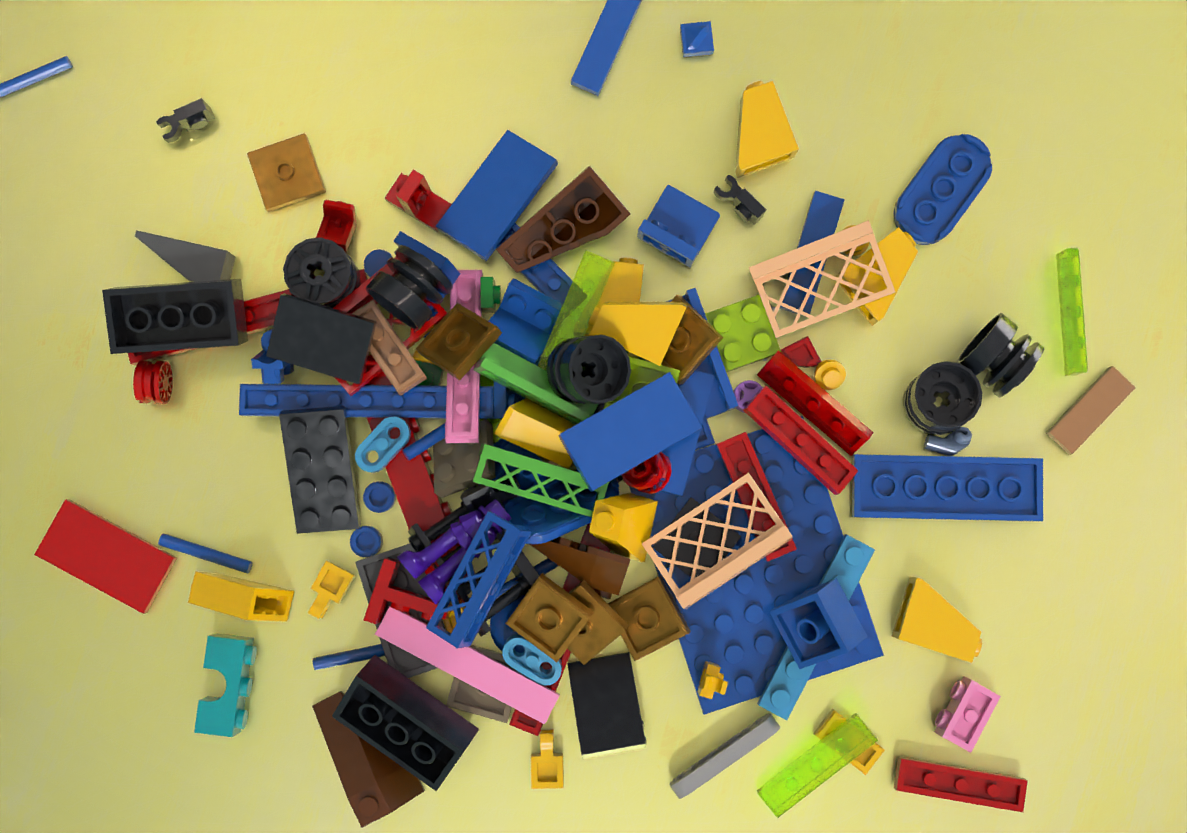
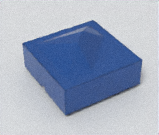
M711 21L680 24L683 57L712 55L714 53Z

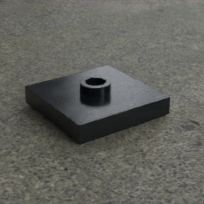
M690 497L669 525L701 504ZM710 511L708 512L707 521L725 524ZM702 512L695 518L703 520L704 512ZM689 521L684 524L680 538L698 542L702 523ZM706 524L702 543L721 546L724 528ZM728 529L725 547L732 549L741 538V535L732 529ZM677 530L668 536L676 537ZM662 539L654 544L652 548L666 559L671 560L675 541ZM679 542L676 561L694 564L697 546ZM701 547L698 565L709 568L716 565L720 550ZM724 551L722 560L728 555L729 552ZM675 564V566L691 577L693 568ZM697 569L696 577L704 573L705 570Z

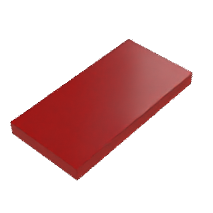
M70 499L64 500L34 554L143 614L149 611L177 560V557Z

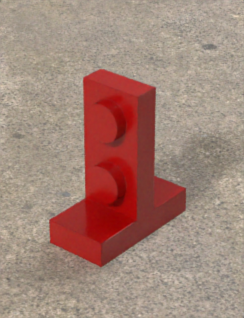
M414 169L409 176L401 173L385 197L387 202L437 233L439 230L436 228V225L452 205L433 193L424 175Z
M390 557L384 558L363 620L373 624L380 623L387 602L390 601L392 602L391 608L409 613L411 608L422 612L421 618L430 621L438 604L436 605L430 597L393 586L401 562ZM451 611L444 613L441 619L446 620L449 618Z

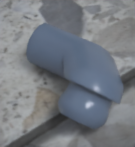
M959 427L945 438L928 434L924 442V449L953 456L970 444L972 433L966 427Z

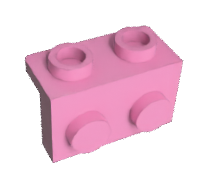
M963 676L961 681L958 680L953 685L950 691L952 699L947 708L942 709L935 720V726L937 727L934 732L971 753L1001 696L979 685L972 679Z

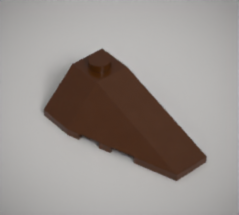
M588 166L496 250L512 269L518 273L552 257L608 235L631 214L595 171Z
M562 537L542 544H529L581 582L584 580L590 587L594 588L593 590L600 597L611 599L612 594L619 596L630 558Z
M340 691L312 705L348 801L361 828L392 813L423 793L425 789L417 777L332 717L345 695Z

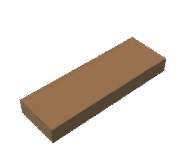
M373 300L352 313L377 321L369 352L400 396L427 379Z
M1113 366L1109 367L1046 434L1068 455L1073 454L1136 387Z

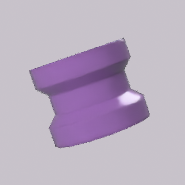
M747 380L740 383L733 390L739 405L736 407L738 411L745 413L743 409L748 404L747 402H750L762 388L758 382Z

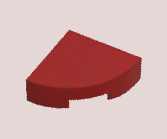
M808 336L781 349V353L798 367H815L822 362Z

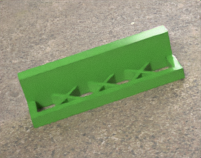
M495 343L482 355L473 369L574 424H578L591 417L598 404L589 403L575 404L561 399L551 388L546 370Z
M481 444L478 454L480 458L472 482L585 516H593L595 502L592 510L580 507L574 496L584 489H589L579 472L488 444ZM491 459L500 462L506 475L494 481L483 478L482 473L486 460ZM506 464L517 467V469L509 472ZM522 470H527L532 473L537 484L526 490L519 489L512 476ZM537 474L547 476L548 478L540 481ZM509 479L512 486L500 482ZM557 479L562 481L568 493L558 499L549 498L543 485ZM609 482L594 490L597 492L595 501L604 499ZM568 483L573 484V485H577V486H580V487H578V488H576V489H574V490H571V488H570V486H569ZM540 488L543 495L533 493L532 491ZM568 498H571L573 504H569L563 501Z

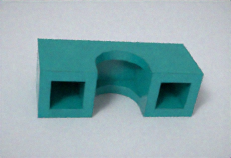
M219 633L207 637L203 668L221 672L226 680V690L222 697L207 696L198 701L194 733L234 737L241 732V729L246 727L248 710L244 709L245 699L249 697L252 689V678H248L250 665L254 664L257 654V648L253 646V637Z

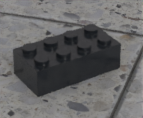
M241 279L125 286L102 290L110 354L237 346L248 341Z
M376 655L356 675L332 715L334 719L435 791L441 786L479 731V728Z

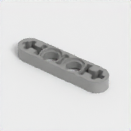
M771 713L762 716L675 777L670 782V787L679 799L689 795L773 736L780 729L779 724Z

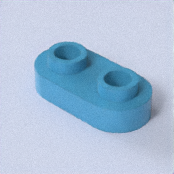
M388 417L381 421L358 446L355 452L357 465L362 470L371 473L383 470L408 443L411 430L407 422L399 417ZM399 428L400 436L397 439H392L390 437L391 429ZM371 451H376L379 456L378 460L374 463L368 460V455Z
M514 634L506 640L502 655L504 661L509 666L540 685H552L558 681L562 672L561 659L555 662L520 634ZM521 645L525 648V651L518 653L514 647ZM549 662L552 668L548 670L543 669L541 664Z

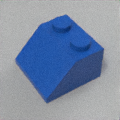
M837 578L813 587L769 611L799 669L849 653L868 637Z

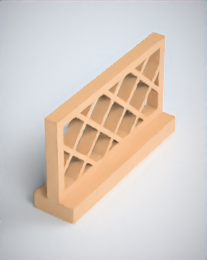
M869 220L749 267L776 338L896 293ZM870 242L874 255L869 266L851 259L857 246ZM851 249L848 257L839 254ZM836 256L846 261L838 278L821 271L826 259ZM875 259L878 263L880 271L872 268ZM821 261L818 269L810 266L811 264ZM849 262L866 269L859 287L842 280ZM805 267L816 272L809 289L792 283L798 269ZM871 271L883 277L887 289L874 294L862 287ZM791 273L788 280L781 278V276ZM819 274L837 281L829 298L812 291ZM773 279L786 283L779 301L767 296L763 283ZM840 283L857 290L853 301L849 304L843 305L832 300ZM790 285L807 292L799 310L782 303ZM860 292L870 295L857 300ZM810 294L827 301L822 314L815 317L803 312ZM769 301L777 304L774 312ZM830 303L839 306L827 312ZM780 306L797 312L793 324L783 329L779 328L775 318ZM801 315L809 318L797 323Z
M747 473L642 543V545L670 586L682 608L687 609L793 539V536L751 475ZM746 483L749 484L754 492L752 506L734 503L736 490ZM731 494L729 502L722 500L723 498ZM757 499L760 500L764 508L756 507ZM716 503L729 506L725 524L707 521L709 508ZM733 507L751 510L748 529L729 525ZM755 511L769 514L776 525L765 532L752 530ZM704 512L703 520L695 518L696 516ZM689 521L702 523L698 542L680 538L683 525ZM706 524L724 528L721 546L702 543ZM728 529L747 533L743 547L738 550L725 547ZM677 530L676 537L668 536ZM750 534L759 535L749 542ZM662 539L675 541L672 559L658 557L652 546ZM679 542L697 546L694 564L676 561ZM701 547L720 550L716 565L711 568L698 565ZM724 551L732 553L722 560ZM662 562L671 563L669 572ZM675 564L693 568L690 582L681 588L677 586L672 578ZM697 569L705 570L704 573L696 577Z

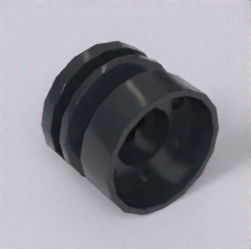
M320 237L306 239L295 245L287 255L283 267L285 283L293 295L331 308L335 307L361 284L359 269L354 260L335 242ZM316 269L320 271L323 269L325 274L323 277L320 275L315 276L314 271Z
M400 245L394 252L398 259L391 257L386 262L395 275L391 276L379 271L365 289L391 315L408 327L418 331L432 315L430 308L424 300L426 299L439 305L443 301L440 293L444 295L449 294L453 286L431 260L407 246Z
M1003 313L996 315L974 337L957 361V363L970 369L975 376L987 369L988 372L983 380V385L987 388L996 383L992 391L999 398L1020 385L1028 377L1044 351V347L1038 342L1029 346L1032 340L1029 334L1023 335L1014 342L1012 339L1016 334L1018 326Z
M602 334L565 339L555 346L549 355L546 367L548 382L554 393L561 399L575 404L611 402L623 393L629 383L631 374L630 359L624 347L614 338Z
M944 361L932 364L909 384L904 394L903 406L908 420L915 428L925 434L939 436L953 432L975 417L981 406L982 389L978 378L970 369L960 363ZM938 396L943 399L939 407L934 404Z

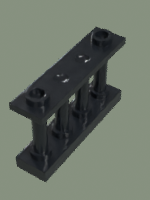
M476 485L466 489L464 492L476 487ZM463 500L459 508L425 531H422L417 523L411 526L408 531L410 534L408 540L416 552L427 548L433 540L451 528L450 524L458 522L460 516L469 513ZM504 530L500 534L497 533V537L492 543L493 545L501 542L505 534ZM458 546L444 557L437 559L431 565L435 570L462 547ZM522 551L511 570L517 578L515 581L516 585L495 599L478 631L481 637L491 631L486 621L522 595L526 596L539 577V574ZM487 566L478 571L476 574L485 572ZM453 576L445 584L446 587H448ZM481 578L476 579L477 585ZM469 581L461 583L456 590L459 604L468 602L470 599L468 594L472 591Z

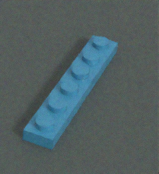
M845 534L819 585L837 578L849 601L875 549ZM786 646L757 704L775 715L788 720L816 664L799 669L788 646Z

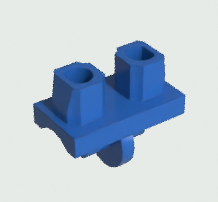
M270 329L261 338L263 350L251 359L252 369H261L263 384H281L284 381V375L291 374L294 371V365L266 356L272 329Z

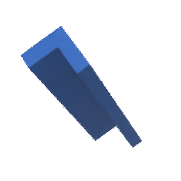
M696 288L687 290L682 297L707 321ZM716 346L696 369L697 371L715 375L705 411L706 419L728 412L739 406Z
M488 511L426 629L457 649L470 647L532 531L522 525H513L492 511ZM494 522L506 529V532L500 543L490 545L487 533ZM485 552L488 566L485 572L475 575L472 561L475 555ZM481 578L477 585L476 579ZM469 581L472 596L468 602L459 604L456 590L461 583ZM465 607L463 613H461L460 608ZM454 610L457 624L452 633H450L438 624L444 613Z

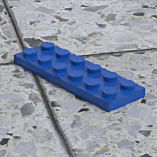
M852 455V465L858 470L852 478V517L1043 521V458Z

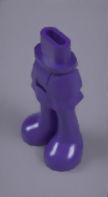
M496 499L485 508L481 505L478 510L460 516L458 522L450 524L451 528L427 548L419 552L406 550L397 556L408 572L417 579L437 559L459 543L462 548L418 581L419 585L436 605L440 602L445 592V584L455 574L487 512L492 511L508 522L512 519ZM494 522L487 533L490 545H492L497 537V533L503 532L502 527ZM481 553L475 555L474 558H479Z

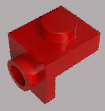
M324 200V217L316 238L320 237L331 240L347 253L357 225L355 207L342 201Z

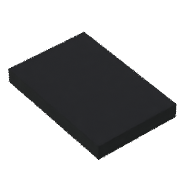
M283 293L280 295L266 356L360 384L377 321Z
M630 653L593 658L585 665L580 661L567 663L582 759L645 748L646 742Z

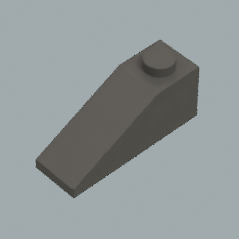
M136 230V238L190 282L227 280L231 278L236 257L227 250Z

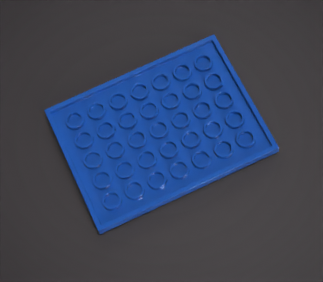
M763 429L748 433L747 435L789 532L793 536L797 549L768 562L764 557L687 609L682 608L670 586L655 565L658 576H662L691 631L689 634L679 638L704 715L762 695L787 646L769 611L818 586L844 537L828 489ZM714 444L694 452L682 497L662 491L648 494L630 486L629 488L633 494L658 501L651 538L669 526L690 497L702 504L731 485L732 481L717 446ZM735 492L734 503L741 504L739 497ZM729 494L722 500L729 502L731 494ZM716 503L709 508V511L725 523L729 506ZM733 507L729 525L748 529L749 520L744 509ZM734 530L741 535V538L732 548L738 550L744 546L747 533ZM750 534L749 542L756 538L755 534ZM654 549L658 557L665 558L663 555H661ZM662 562L669 572L671 563ZM674 566L672 578L677 586L681 588L690 582L691 577L677 566ZM859 582L849 602L868 637L849 653L817 663L808 680L884 656ZM705 661L718 664L721 667L719 673L724 674L723 679L728 681L725 695L714 692L712 699L699 696L697 690Z

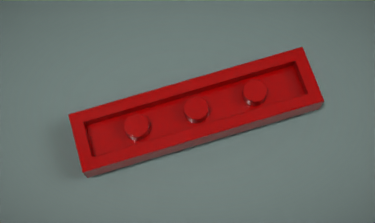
M779 350L758 372V377L850 456L865 444L874 433Z
M766 385L757 392L743 409L750 418L834 495L840 494L858 472L848 460Z
M741 433L716 444L732 483L749 473L783 524L787 527L747 433ZM746 483L738 488L736 493L741 504L752 506L754 492L749 484ZM757 499L756 507L764 508L760 500ZM744 509L746 516L749 520L751 510ZM755 511L752 530L765 532L776 525L769 514ZM793 539L767 555L765 560L768 562L796 550Z
M898 756L894 789L901 792L1023 813L1028 780L1021 777Z

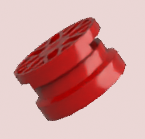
M140 360L135 367L133 377V389L136 400H139V403L145 404L154 401L156 404H167L173 388L171 365L168 361H157L153 364L151 361Z
M660 452L621 476L623 481L632 488L648 494L657 493L669 482L672 473L671 462L664 453Z

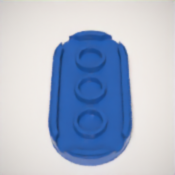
M969 134L950 136L942 140L898 198L894 207L896 227H899L902 232L909 233L915 243L920 245L934 244L945 238L953 230L991 176V154L988 147L980 139Z
M557 479L543 485L549 498L558 499L568 493L562 481ZM616 479L609 482L604 499L619 495V484ZM568 483L569 486H570V488H571V490H574V489L580 487V486H577V485H573V484ZM540 488L532 491L533 493L543 495ZM584 489L574 496L580 507L592 510L597 492H590L589 489ZM522 496L510 499L505 504V511L512 518L509 522L513 525H522L532 531L526 544L546 543L591 523L592 517ZM568 498L563 501L569 504H573L571 498Z

